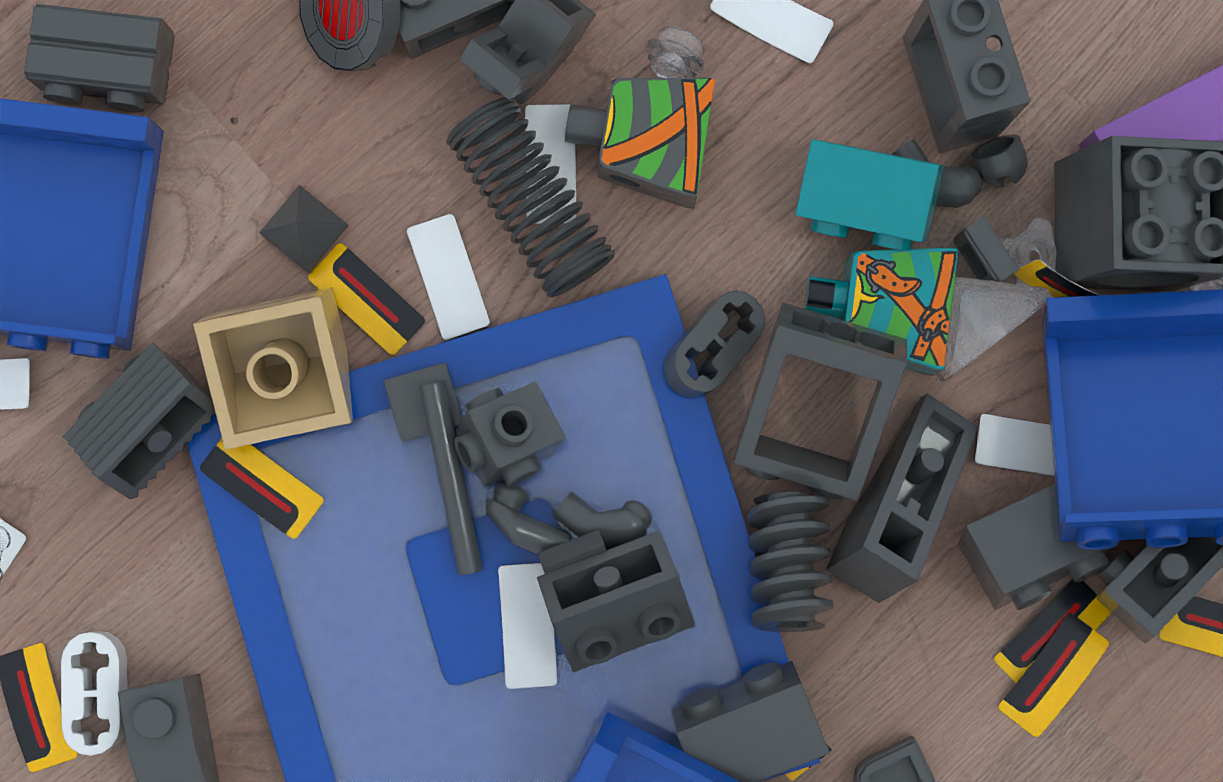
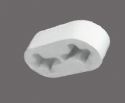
M93 631L79 634L68 642L62 654L61 713L63 736L71 749L83 755L92 756L109 751L120 744L125 736L118 692L128 689L127 655L125 647L119 638L109 632ZM92 642L96 643L98 653L108 654L109 665L97 671V688H93L92 669L80 664L81 654L91 652ZM93 697H97L98 717L109 719L110 723L109 731L99 734L97 742H93L91 731L81 729V719L92 716Z

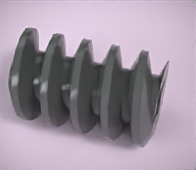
M778 492L756 497L753 502L757 506L752 507L748 512L749 525L758 529V531L754 532L748 540L750 550L761 556L754 558L749 563V570L752 576L763 581L755 584L750 589V596L752 601L765 607L751 614L752 626L759 630L771 632H804L824 628L825 624L815 621V615L833 609V600L815 596L814 589L832 583V575L813 570V563L830 558L831 550L812 544V538L830 532V525L826 522L811 519V513L829 507L828 498L802 492Z

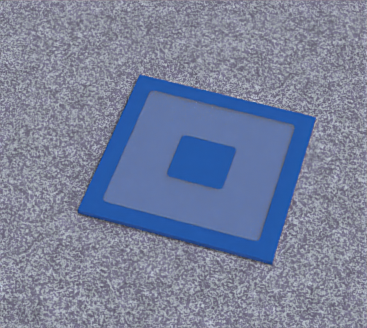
M667 274L349 371L353 415L351 423L251 444L324 499L323 504L296 539L290 538L200 470L201 464L222 438L216 414L211 415L209 423L202 424L201 432L193 433L192 441L187 442L286 782H570L607 711L683 751L675 731L671 709L680 706L686 696L702 688L716 687L720 690L740 682L745 673L761 664L776 662L782 665L789 662L780 632L763 631L752 626L751 614L765 606L751 600L750 589L763 580H759L750 574L749 563L756 556L749 548V534L705 394L694 398L681 396L672 390L665 379L663 372L664 359L672 346L685 332ZM691 357L689 358L691 365L687 374L692 379H695L699 375L694 359ZM446 362L462 417L468 411L466 408L467 403L484 392L494 388H501L505 395L536 381L566 439L551 457L540 462L543 467L540 472L516 484V486L526 489L528 492V500L523 505L521 512L568 532L570 540L578 536L552 516L571 491L597 512L621 509L626 501L629 500L642 502L649 508L652 514V524L647 529V535L660 530L679 575L696 626L676 633L665 640L655 641L613 657L602 664L592 665L572 673L554 630L557 684L545 687L508 689L505 684L498 569L500 566L541 563L539 556L513 545L486 514V499L492 498L494 487L498 482L484 488L477 473L468 472L462 464L483 570L472 574L458 575L430 436L406 443L401 442L384 380ZM817 758L765 780L821 763L820 759Z

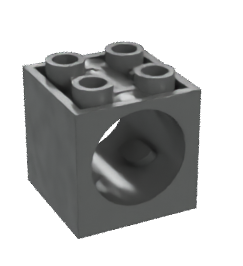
M1110 136L1054 162L1057 273L1083 288L1176 291L1223 278V141Z

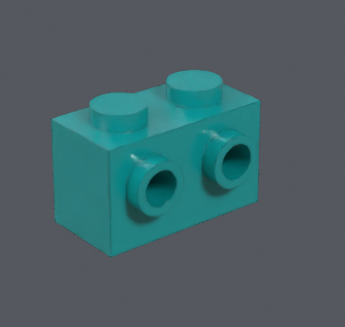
M811 139L795 216L812 219L810 230L817 233L847 238L849 227L874 232L872 244L902 251L910 249L912 240L924 242L929 238L945 165Z

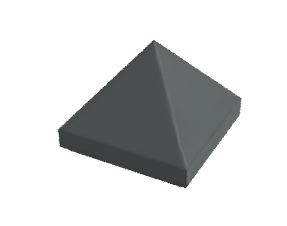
M299 185L259 233L309 273L349 225Z

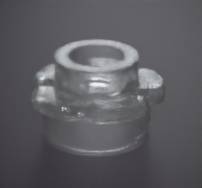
M673 26L663 27L659 30L656 39L649 40L645 46V51L649 54L648 60L651 62V70L660 78H695L704 69L702 56L705 52V46L697 36L682 28Z

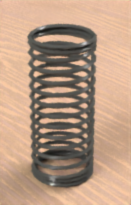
M502 97L482 106L458 123L449 133L446 142L447 145H450L451 150L457 151L456 158L458 161H466L464 164L465 172L474 173L472 182L473 184L481 185L479 190L481 196L489 197L487 201L488 207L497 208L495 212L496 219L505 220L503 230L513 232L510 239L511 242L521 243L518 250L519 255H529L526 261L527 266L537 267L534 277L545 279L542 283V289L544 292H547V297H556L576 287L601 270L614 258L615 250H611V245L605 244L606 237H600L579 249L556 268L541 273L551 261L567 254L598 232L599 226L592 225L568 239L547 257L532 262L542 250L560 242L584 226L590 220L591 214L585 213L574 218L549 235L538 246L524 250L533 239L553 230L582 209L583 202L577 201L566 206L541 223L529 235L516 238L524 228L539 222L567 204L574 197L575 190H566L553 197L566 186L567 178H558L547 184L559 173L560 166H551L541 171L551 162L552 155L544 154L535 158L543 150L544 143L537 142L529 145L536 138V131L530 130L522 133L528 126V119L516 120L520 115L521 107H518V103H515L514 98L508 100L506 97ZM498 113L497 115L493 116L492 118H490L489 120H487L485 123H483L481 126H479V127H478L475 131H473L471 134H469V135L463 137L467 132H469V131H470L472 128H474L476 125H478L479 123H481V122L484 121L485 119L489 118L490 116H492V115ZM518 127V128H517L514 132H512L510 135H508L507 137H505L504 139H502V140L499 141L498 143H496V144L490 146L489 148L485 149L487 146H489V145H490L492 142H494L496 139H498L499 137H501V136L504 135L505 133L509 132L510 130H512V129ZM523 139H526V140H524L521 144H519L517 147H515L514 149H512L511 151H509L508 153H506V154H504L503 156H501V157L495 159L496 157H498L500 154H502L504 151H506V150H507L508 148H510L511 146L515 145L516 143L520 142V141L523 140ZM481 143L469 156H462L465 149ZM533 151V152L530 153L527 157H525L524 159H522L521 161H519V162L516 163L515 165H513V166L509 167L508 169L504 170L505 168H507L508 166H510L512 163H514V162H515L516 160H518L519 158H521V157H523L524 155H526L527 153ZM490 154L478 167L470 168L473 160ZM499 165L487 178L477 179L482 171ZM535 165H537L534 169H532L531 171H529V172L526 173L525 175L521 176L520 178L516 179L517 177H519L520 175H522L524 172H526V171L529 170L530 168H532V167H534ZM508 176L494 190L485 191L490 183ZM542 179L541 181H539L538 183H536L535 185H533L532 187H530L532 184H534V183L537 182L538 180ZM520 185L503 201L493 203L498 194ZM532 194L511 213L501 215L506 206ZM544 203L542 206L533 211L528 217H526L520 224L509 226L510 222L515 217L522 215Z

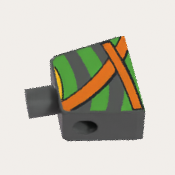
M699 77L619 78L612 80L607 110L570 105L565 142L601 148L598 162L599 178L685 208L694 209L715 79Z

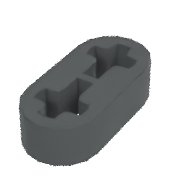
M735 290L726 292L716 298L702 310L672 346L664 359L663 372L666 382L673 391L681 396L694 398L715 390L726 380L757 342L764 330L765 315L762 306L756 298L747 292ZM735 310L741 316L737 323L740 330L722 339L718 333L729 319L726 314ZM706 349L711 355L701 366L700 370L703 375L692 379L687 374L691 365L689 358Z

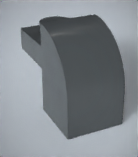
M515 0L499 26L471 39L459 60L474 71L475 79L485 89L494 94L504 95L508 100L514 98L522 105L545 85L566 60L596 14L579 0Z

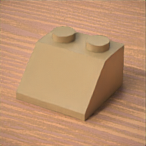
M332 287L211 313L193 323L225 450L344 425L353 421L348 352Z

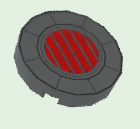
M299 0V17L306 40L321 61L334 70L350 72L368 70L376 66L375 63L380 57H387L395 45L401 23L400 0Z

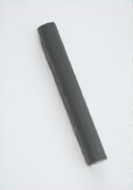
M445 380L423 383L419 385L457 572L458 575L476 573L483 570L462 463L455 448L456 433Z

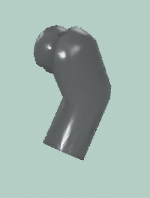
M911 140L891 154L929 162L915 140ZM970 165L944 167L936 206L958 208L971 203L982 188L983 183L980 173Z
M505 480L496 483L492 498L486 499V514L513 545L538 555L539 552L570 541V534L521 512L523 505L528 500L526 489L516 485L508 487Z
M573 491L568 494L552 515L578 537L599 529L607 550L646 536L647 529L652 524V514L649 508L642 502L629 500L626 501L621 509L597 512Z

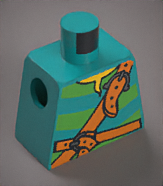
M926 248L905 249L904 251L872 250L853 252L847 259L844 280L809 276L804 309L907 339V365L905 369L934 376L944 370L958 249Z

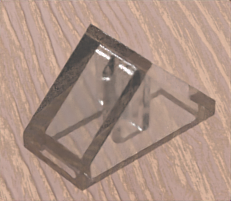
M955 276L944 370L937 373L936 376L941 382L953 377L1045 306L1046 298L1054 297L1043 287Z

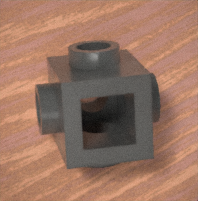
M536 381L505 395L501 388H494L475 397L467 403L466 408L468 411L455 430L457 435L455 438V448L458 457L468 472L477 473L484 488L502 479L510 487L531 478L543 469L540 462L551 457L566 439Z

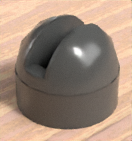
M1011 134L994 138L980 145L972 153L977 171L983 180L996 188L1004 187V177L1009 175L1015 184L1026 173L1028 166L1027 156L1018 135Z

